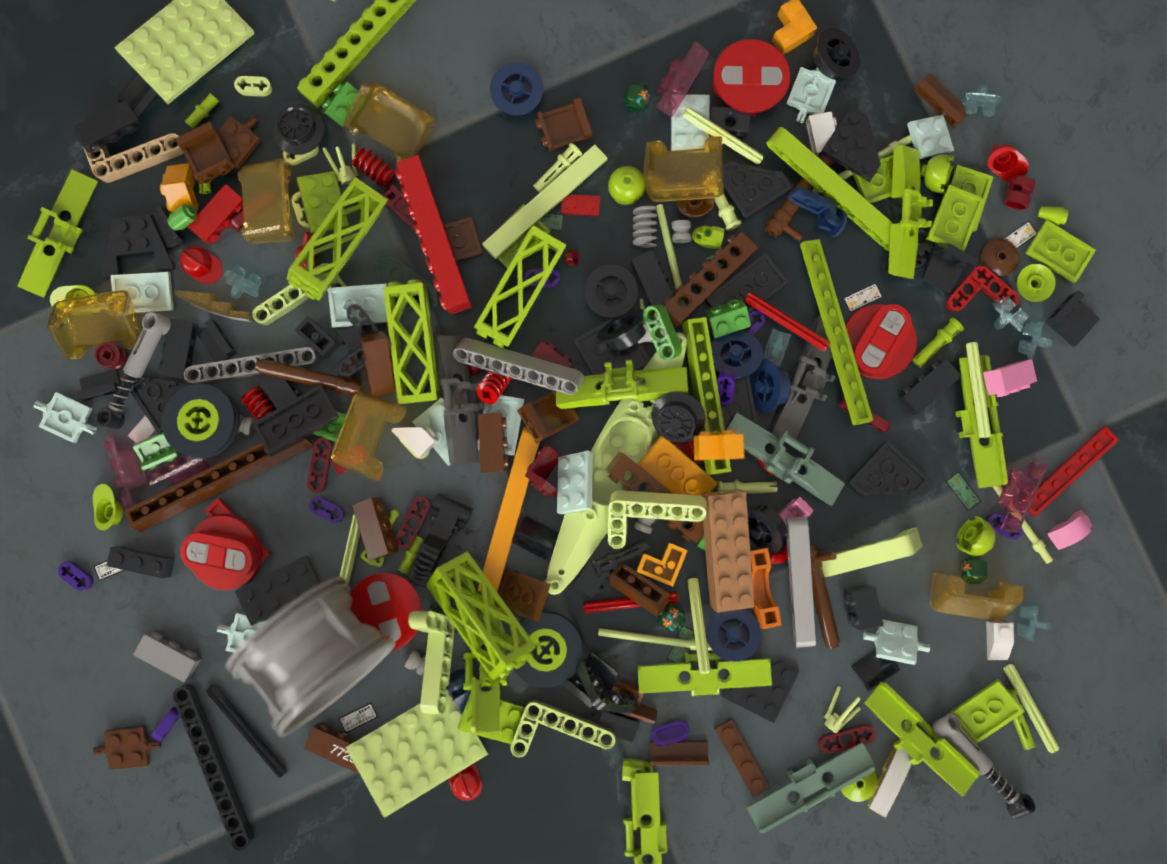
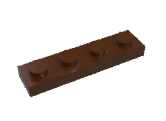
M731 718L714 727L753 798L770 789Z

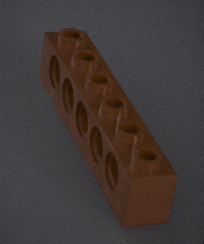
M743 232L738 236L734 234L727 241L728 245L725 248L721 246L714 253L716 257L712 261L707 259L701 266L703 269L699 273L695 271L688 278L689 283L686 285L682 283L675 290L677 294L673 298L669 296L662 303L667 309L672 324L676 328L758 249ZM730 251H734L737 256H733ZM717 263H721L724 269L719 268ZM704 275H708L712 281H707ZM691 288H696L699 294L693 293ZM678 300L684 301L686 306L679 305Z
M618 452L605 469L609 473V479L616 484L620 482L624 485L622 488L624 491L640 492V484L645 483L646 488L643 492L673 494L624 453ZM630 470L631 478L625 480L624 475ZM665 519L667 520L666 525L674 531L678 529L681 532L680 536L687 542L692 540L697 543L704 534L703 520L688 521V524L683 527V520Z

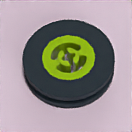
M192 384L178 390L168 400L162 414V430L169 445L177 452L196 459L212 458L226 451L236 439L240 427L239 410L233 399L222 390L207 384ZM200 409H208L211 413V417L202 412L198 413L197 411ZM191 426L195 429H198L200 431L204 430L206 432L196 435L195 433H193Z
M549 611L541 613L539 622L528 618L521 621L520 625L537 646L538 655L543 650L542 645L546 647L550 642L547 639L540 640L539 637L544 635L553 637L559 643L560 653L555 652V645L553 643L549 648L550 653L545 652L542 656L543 659L552 658V662L546 663L539 661L532 651V656L525 661L526 663L517 670L514 668L518 676L525 682L537 687H554L564 683L566 679H570L576 672V666L581 661L583 654L582 638L574 623L559 613Z

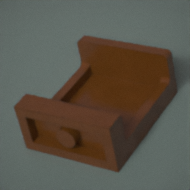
M581 98L574 99L573 104L545 113L537 112L538 118L535 119L538 130L542 129L544 136H541L544 148L548 147L549 152L568 147L570 143L577 144L592 139V131Z
M211 122L175 138L194 172L195 179L200 184L209 183L215 177L228 174L231 169L235 168L216 128Z
M555 390L531 403L528 402L517 410L536 444L579 420L575 408L560 409L557 407Z

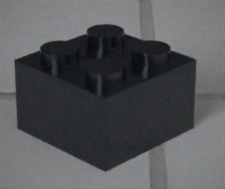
M865 584L844 589L843 600L844 604L848 605L849 613H847V619L849 624H852V627L858 630H866L884 626L876 587Z

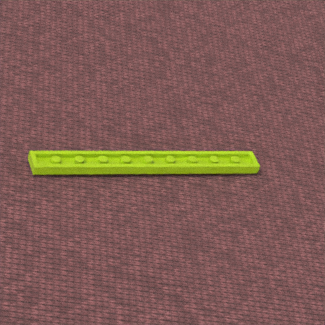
M820 239L804 241L800 244L827 339L830 342V349L852 424L854 426L871 422L873 417Z

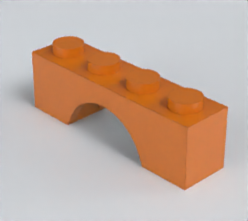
M768 548L751 549L754 597L753 615L758 621L760 629L782 626L779 607L772 597L769 585L771 562Z

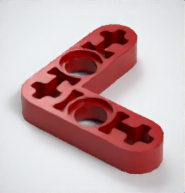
M978 266L970 272L953 294L948 297L946 307L951 312L962 310L980 289L1004 309H1011L1017 306L1019 296L987 267ZM982 271L983 278L978 279V273ZM991 278V280L988 281L985 285L984 283L986 282V280ZM993 282L999 285L997 293L992 292L990 289V285ZM965 284L972 286L973 291L971 294L964 292L963 287ZM960 296L963 297V298L958 302V305H959V306H956V307H953V306H952L953 303H954L952 300H956V299H958ZM1011 296V297H1012V299H1011V302H1012V303L1007 304V303H1006V301H1007V298H1006V297Z

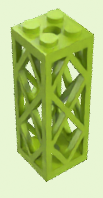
M355 177L289 268L286 278L289 280L288 283L294 288L304 290L309 298L320 301L378 219L388 199ZM355 202L359 204L342 211V209L347 205L353 204ZM360 210V223L342 230V216ZM334 222L333 234L322 238ZM360 229L359 232L341 239V236ZM333 240L332 243L314 250L316 246ZM353 240L341 257V244ZM333 248L332 263L313 270V255ZM305 261L306 270L301 267ZM332 269V271H330V272H327V273H325V274H322V275H320V276L315 277V275H317V274H320V273H322V272H325V271H327V270Z
M532 225L474 326L477 329L476 334L485 339L488 336L493 338V343L501 348L504 346L508 347L565 249L566 244ZM531 239H534L539 242L535 246L526 250ZM548 248L556 252L549 267ZM542 249L543 272L522 282V260ZM517 265L518 285L500 294ZM541 279L523 310V289ZM518 292V316L497 326L496 303ZM491 309L493 314V327L484 322ZM516 322L509 336L501 332V330Z
M419 279L407 281L408 284L402 285L400 282L388 283V287H383L389 337L392 344L391 353L398 404L431 401L441 398L427 285L419 281ZM414 295H419L420 305L414 299ZM399 297L397 303L395 304V298ZM407 302L410 303L420 316L412 335L409 334L399 321ZM422 332H424L426 354L417 344ZM400 335L407 342V347L403 353V356L401 351ZM413 352L426 366L419 385L415 383L406 371ZM430 380L431 392L424 393ZM406 385L413 394L407 395Z
M468 551L435 570L426 587L493 681L498 677L503 679L511 673L512 669L515 668L517 670L526 663L525 661L532 656L531 652L536 646ZM472 579L480 583L481 595L476 592ZM450 596L455 599L458 610L451 607ZM476 607L484 615V624L477 618ZM501 620L510 624L511 636L505 632ZM479 637L485 641L488 652L480 649Z

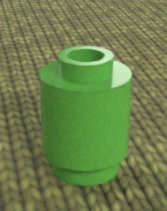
M182 204L169 215L167 222L173 230H183L197 219V212L193 206Z

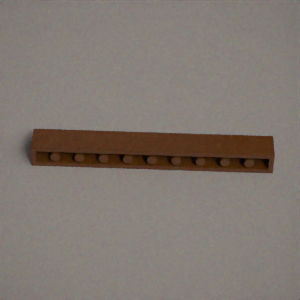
M308 435L272 457L268 455L261 442L124 510L131 528L143 532L313 447L311 438Z

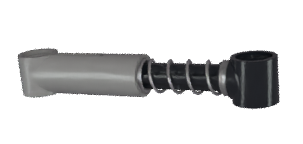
M148 312L143 317V329L123 368L126 375L124 379L121 378L122 383L120 387L117 386L119 389L116 395L113 394L115 396L114 400L97 412L96 421L99 426L119 429L123 426L125 416L122 406L126 405L125 400L130 397L129 392L134 389L133 384L137 382L136 378H142L161 336L169 331L171 322L168 317L154 312Z
M949 713L933 722L934 733L939 738L946 739L981 773L980 775H985V779H989L992 783L991 786H995L998 789V793L1001 792L1004 796L1003 799L1007 802V810L1013 818L1019 819L1035 811L1036 807L1033 799L1026 793L1021 794L1013 790V786L1007 784L1006 778H1002L1000 772L994 770L993 761L961 728L960 721L954 714Z

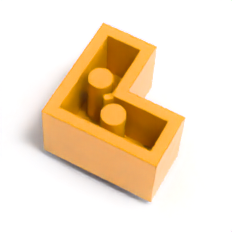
M790 0L780 7L778 17L784 27L775 32L772 42L784 55L814 36L817 26L800 0Z
M189 163L167 166L165 174H163L160 190L167 199V209L171 213L182 204L191 205L195 208L196 212L198 211L199 204L193 190L196 179Z
M737 430L721 431L719 435H712V432H700V436H694V460L744 458L743 434H737Z
M668 542L661 560L643 553L636 571L673 587L688 550Z

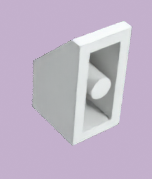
M832 111L810 115L806 120L812 153L816 156L819 155L837 128V121L832 116Z
M425 427L393 428L391 430L419 458L424 457L438 442V439L435 437L437 434L429 427L427 429Z
M986 621L987 660H1008L1014 644L1013 623L1008 621Z

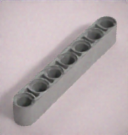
M463 338L453 350L454 358L461 363L568 395L577 393L584 381L583 374L576 369L470 338Z
M302 347L194 365L185 369L184 378L192 384H208L262 375L255 371V369L250 371L248 368L249 364L253 361L256 364L257 359L269 360L271 358L275 362L287 364L286 358L290 355L293 356L294 360L289 365L301 368L310 367L318 363L319 355L312 348ZM308 352H312V359L305 361V355ZM235 364L237 370L231 374L230 367ZM213 368H217L218 373L215 377L211 376V371ZM198 371V378L193 380L192 374Z
M806 516L786 518L795 648L812 647L816 645L808 520Z

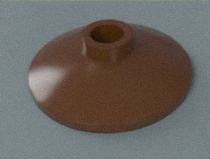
M704 186L689 187L682 191L677 199L679 211L688 217L705 215L715 204L713 192Z
M1006 239L991 240L983 247L980 254L981 265L987 267L997 277L1010 274L1014 271L1019 261L1017 248ZM1000 253L1004 255L1003 260L999 258Z

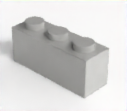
M155 631L143 635L133 654L182 682L189 681L201 661L195 652L191 650L185 651L180 648V644L163 639V635Z

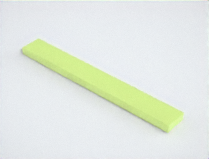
M596 145L592 146L483 242L482 245L496 259L526 233L532 225H535L604 164L608 158Z

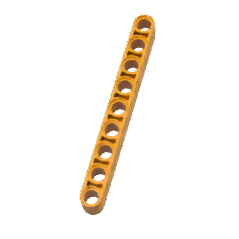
M527 427L523 428L483 569L484 575L497 593L529 483V479L524 475L529 465L535 461L540 442L535 443ZM480 583L478 587V592H481Z

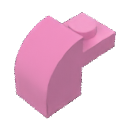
M799 497L787 503L778 514L786 525V518L808 517L814 510L806 501Z
M1081 509L1076 511L1067 521L1055 525L1048 533V536L1057 549L1060 550L1086 537L1091 532L1092 524L1089 517Z

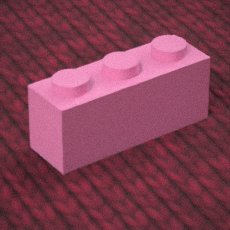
M1032 359L1014 362L983 372L988 395L997 394V397L1030 388L1031 383L1037 382Z

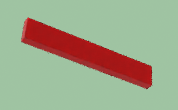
M1103 426L1020 503L1033 517H1036L1118 442L1119 439L1107 426Z

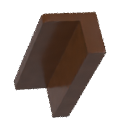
M928 74L914 88V91L939 115H944L945 121L953 129L970 113L931 74Z
M649 741L651 766L710 765L708 741H680L662 747L657 746L653 741Z

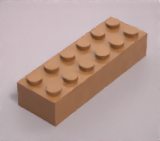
M740 489L701 493V496L707 501L706 517L703 519L710 608L716 612L753 608L754 597L746 492Z

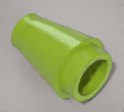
M1040 206L1037 217L1048 220L1056 225H1064L1069 210L1065 209V207Z

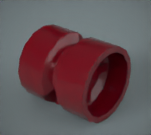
M1012 176L1008 185L1010 191L1006 192L1003 204L1012 209L1027 210L1031 201L1029 195L1033 194L1036 182L1025 176Z
M102 343L95 350L96 362L102 367L113 370L123 369L129 358V353L125 348L113 343Z

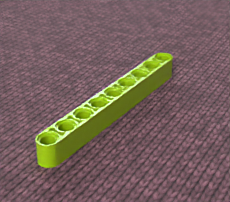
M779 127L767 141L768 147L827 199L837 203V208L844 210L853 222L884 249L889 251L890 224L893 223L789 131Z

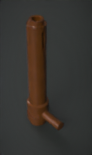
M822 153L818 157L828 167L834 162ZM804 178L795 187L796 189L801 186L809 191L814 189ZM787 198L780 209H776L773 213V218L766 222L765 231L773 237H777L785 231L800 242L804 235L789 225L792 221V216L800 206L795 205Z
M351 358L352 362L347 365V371H350L352 364H356L354 358ZM257 359L255 371H258L259 374L315 387L321 384L324 389L333 390L337 394L346 393L350 397L354 395L359 396L362 383L357 381V378H353V374L350 376L340 374L336 376L267 359Z
M811 544L813 600L825 646L828 649H834L839 647L840 639L822 572V561L835 560L836 553L820 554L816 544Z

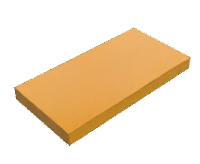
M663 436L658 438L637 463L673 494L701 496V493L711 492L718 484Z

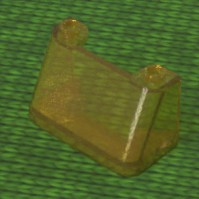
M378 83L362 84L344 122V126L348 128L350 133L357 136L359 134H367L395 152L396 162L416 156L437 124V120Z
M722 136L706 139L704 148L667 151L665 144L662 142H646L643 179L649 199L655 202L722 196L724 192Z
M284 158L242 166L241 170L238 171L239 181L242 182L244 227H242L241 231L242 237L246 238L249 244L295 241V232L291 231L292 219L290 218L288 183H290L288 176H291V168Z
M125 290L60 300L52 306L47 324L50 333L66 360L80 359L84 356L88 347L98 346L106 342L116 343L123 341L124 347L132 350L141 333L132 299Z
M359 392L355 394L332 451V461L341 467L380 481L383 473V464L379 460L374 459L373 455L386 421L399 423L403 419L407 408L368 393Z
M933 573L930 606L934 611L940 613L1002 621L1022 603L1026 587L1000 582L998 589L989 590V597L965 594V583L959 577Z

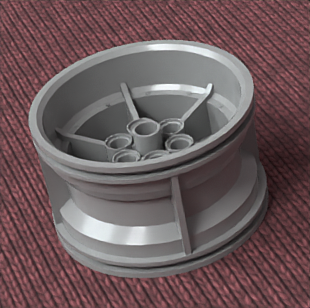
M343 577L327 580L288 604L247 638L227 662L226 668L235 679L241 678L246 684L253 683L266 699L269 713L274 719L272 728L274 730L278 729L277 734L280 737L300 728L346 694L367 676L391 652L396 644L393 639L389 640L390 635L388 633L381 634L375 627L361 624L350 610L353 601L352 596L349 594L351 587L346 584Z

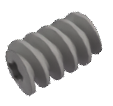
M641 206L633 210V215H635L633 217V222L635 223L633 225V230H635L633 237L636 238L633 240V244L635 246L643 248L657 246V244L651 243V241L657 239L656 236L651 235V233L657 232V229L651 228V226L657 224L656 221L651 220L657 217V214L651 213V211L657 209L656 206Z

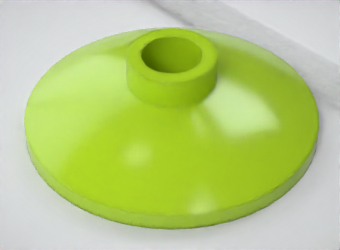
M1031 264L1020 271L1017 277V289L1026 300L1040 302L1049 298L1054 292L1055 277L1046 266ZM1031 281L1036 283V287L1031 286Z
M874 771L841 790L843 795L856 802L865 801L872 797L878 785L877 776ZM859 780H862V786L858 787L856 785Z

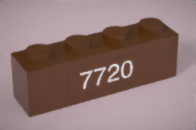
M317 723L312 728L303 749L360 774L346 749L347 746L359 739L353 740L348 738L349 735L345 732H335L331 730L329 725Z

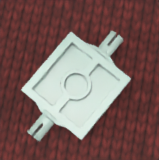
M801 67L786 104L800 110L796 119L797 122L804 123L807 113L814 115L824 113L836 80L823 75L818 68L815 71Z
M55 392L52 400L47 405L38 400L34 404V408L43 411V419L39 427L70 442L77 443L83 431L89 432L92 435L97 431V427L87 424L93 408L63 394Z
M237 612L233 624L230 627L219 624L217 632L228 634L226 651L234 653L247 638L268 620L251 626L246 615Z
M883 619L884 626L877 627L875 634L866 631L863 633V640L874 641L876 657L914 665L917 662L918 650L927 653L930 651V644L918 642V626Z

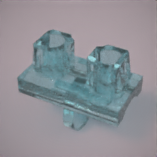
M772 329L763 359H769L776 366H781L791 335Z

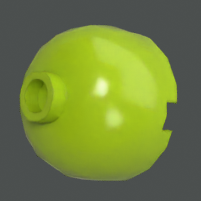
M937 155L931 158L927 165H923L921 176L924 177V183L929 190L941 194L945 193L946 190L943 188L949 185L953 170L950 160L954 161V156Z
M632 166L617 168L611 174L608 182L610 195L617 203L623 205L636 203V201L643 197L646 189L645 178L642 172Z
M975 516L974 518L976 519L972 521L968 519L961 526L957 533L959 544L956 543V546L964 553L972 556H981L993 548L996 534L988 521L982 517Z

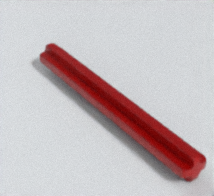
M749 292L744 300L746 303L820 350L825 351L829 346L830 342L757 295Z
M669 593L668 604L677 603L679 601L678 593ZM628 597L583 603L585 613L642 607Z

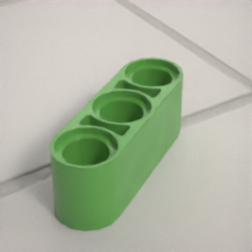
M661 304L647 307L643 314L644 320L660 358L668 361L678 357L682 352V347L667 309ZM653 310L657 312V318L654 317ZM661 328L664 329L665 336H662L660 332ZM668 346L672 349V355L668 352Z

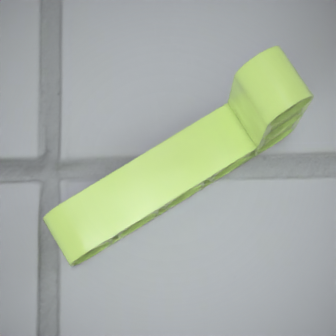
M328 263L320 264L313 270L326 266ZM324 272L315 275V277L322 275ZM338 274L329 288H334L336 285L347 286ZM289 285L253 310V318L262 325H270L308 300L309 297L301 288L297 289ZM295 290H299V296L292 299V293ZM278 301H283L281 309H276ZM266 311L267 317L261 320L260 314Z
M615 491L611 494L608 508V543L615 549L624 547L627 537L628 517L702 521L706 517L707 501L704 497L697 495Z
M917 527L904 530L893 538L836 552L835 560L822 561L824 577L915 554L923 547Z
M412 611L409 615L410 627L428 633L420 703L421 711L430 714H443L447 705L448 691L446 687L449 684L455 626L446 615L432 611Z
M531 700L528 702L511 744V752L516 757L526 755L538 723L603 749H610L614 746L615 733L610 728L539 700ZM532 705L537 706L539 713H530L529 707ZM553 712L557 715L558 719L552 722L548 720L547 714ZM573 720L576 726L572 729L567 728L565 722ZM522 725H531L532 731L529 733L524 732ZM591 727L594 733L587 736L584 734L583 729ZM604 734L611 735L612 740L609 743L602 741L601 737ZM522 742L525 745V750H517L515 744Z

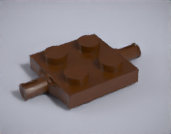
M230 116L218 131L236 169L241 167L262 141L251 130L256 122H258L253 116L245 124L238 122Z
M146 726L109 729L104 732L105 746L94 747L93 754H106L109 770L142 767L150 764V749L161 748L162 743L157 740L149 741L146 734Z

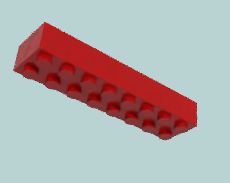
M419 155L396 162L398 169L395 172L401 186H404L401 188L407 203L411 204L407 207L413 221L417 222L414 224L416 233L419 235L420 240L423 239V242H420L421 248L425 256L430 259L426 262L430 272L436 277L433 279L435 288L438 290V293L442 294L439 297L442 308L448 311L450 315L473 308Z

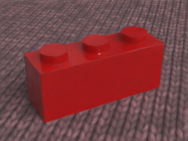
M225 184L197 215V219L187 227L204 242L211 245L219 240L220 234L231 226L230 222L242 212L248 203Z

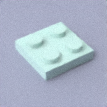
M944 115L915 120L907 124L914 148L919 151L920 160L954 151Z

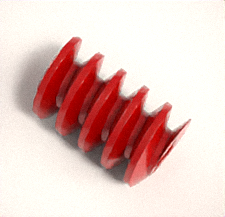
M362 147L354 156L352 165L358 167V170L364 172L366 176H370V179L376 181L378 186H385L392 179L396 169L388 170L389 163L383 166V158L377 161L378 154L371 156L372 150L369 149L365 152V147Z
M488 371L476 388L477 396L486 404H495L512 378Z
M260 385L248 390L241 397L243 399L242 403L247 405L246 409L252 411L251 415L253 417H257L256 421L273 412L272 409L275 406L274 404L267 405L270 398L263 399V396L266 394L265 392L258 393L261 388Z

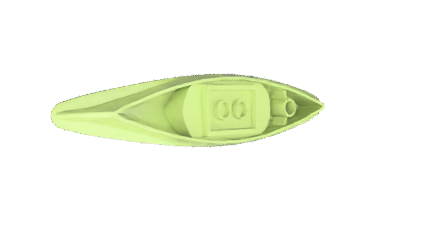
M679 332L676 333L682 347V352L678 357L665 361L656 352L643 370L682 367L687 346L685 335ZM668 346V352L672 355V349ZM643 379L636 381L637 385L643 386L645 384ZM634 398L621 400L591 450L593 452L592 509L567 513L564 516L546 583L551 584L550 594H559L567 587L608 533V508L611 494L618 490L624 491L622 489L624 485L620 482L616 484L609 479V473L605 469L618 452L626 454L637 464L658 440L660 434L654 428L651 419L652 408L657 400H650L652 406L647 408L643 407V402L636 401ZM630 470L625 473V480L631 478Z

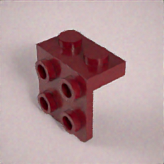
M545 445L539 450L537 458L529 465L524 476L533 482L531 486L546 497L549 494L556 497L558 490L546 480L558 464V457H561V455L549 445Z

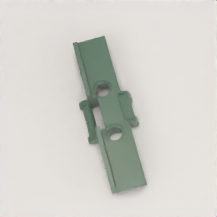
M739 413L734 415L726 431L737 430V434H743L744 450L766 463L765 469L789 484L793 481L828 505L833 506L845 483L810 459L815 450L814 448L806 447L788 435L789 432L787 430H784L779 438ZM784 441L804 455L795 458L785 452ZM767 443L774 447L772 454H768L765 451ZM801 465L806 469L804 475L798 473Z
M861 742L817 767L809 759L805 761L807 766L795 773L792 769L787 771L791 779L790 782L746 807L759 832L765 833L803 811L804 813L808 812V809L830 796L833 798L835 796L834 793L875 771L876 765L864 744ZM831 772L833 775L832 780L828 782L823 780V774ZM826 787V790L803 802L804 798ZM791 791L797 792V799L795 801H790L788 798Z

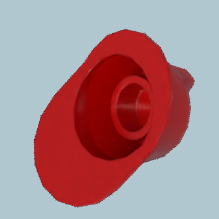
M1008 144L994 145L987 160L990 170L1004 181L1010 182L1012 176H1025L1029 169L1026 158Z
M191 246L182 251L180 266L186 274L203 284H212L221 278L223 266L217 257L199 246Z
M475 763L448 779L452 792L460 800H473L481 792L482 781Z

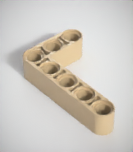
M173 133L111 157L106 145L99 150L101 153L97 158H95L97 152L87 153L84 149L93 174L107 183L184 154L179 145L172 148L173 143L176 142L175 138L179 137ZM161 148L160 153L155 155L156 149ZM143 155L142 160L137 162V158ZM125 162L124 167L120 168V164ZM107 169L106 174L102 175V171Z

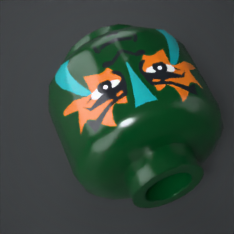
M642 82L630 84L623 98L626 104L625 107L633 112L644 110L651 97V93L647 89L648 86Z
M968 556V559L963 560L961 563L962 579L966 580L967 584H982V581L987 579V562L981 560L980 556Z
M669 603L658 615L657 623L669 632L679 631L686 621L684 611L673 603Z

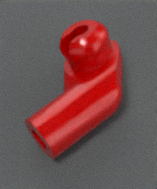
M787 544L780 552L769 553L771 564L784 563L787 560Z

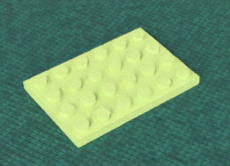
M173 0L119 43L115 49L158 95L169 104L255 33L225 0Z
M448 692L446 710L443 714L423 713L420 704L346 747L384 818L488 755L477 735L461 731L457 728L462 712L453 701L451 692Z

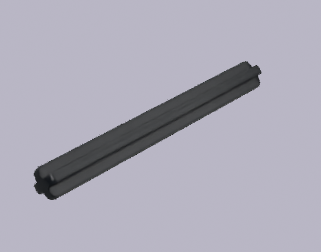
M216 685L210 686L206 690L208 696L278 778L284 776L287 773L284 765Z

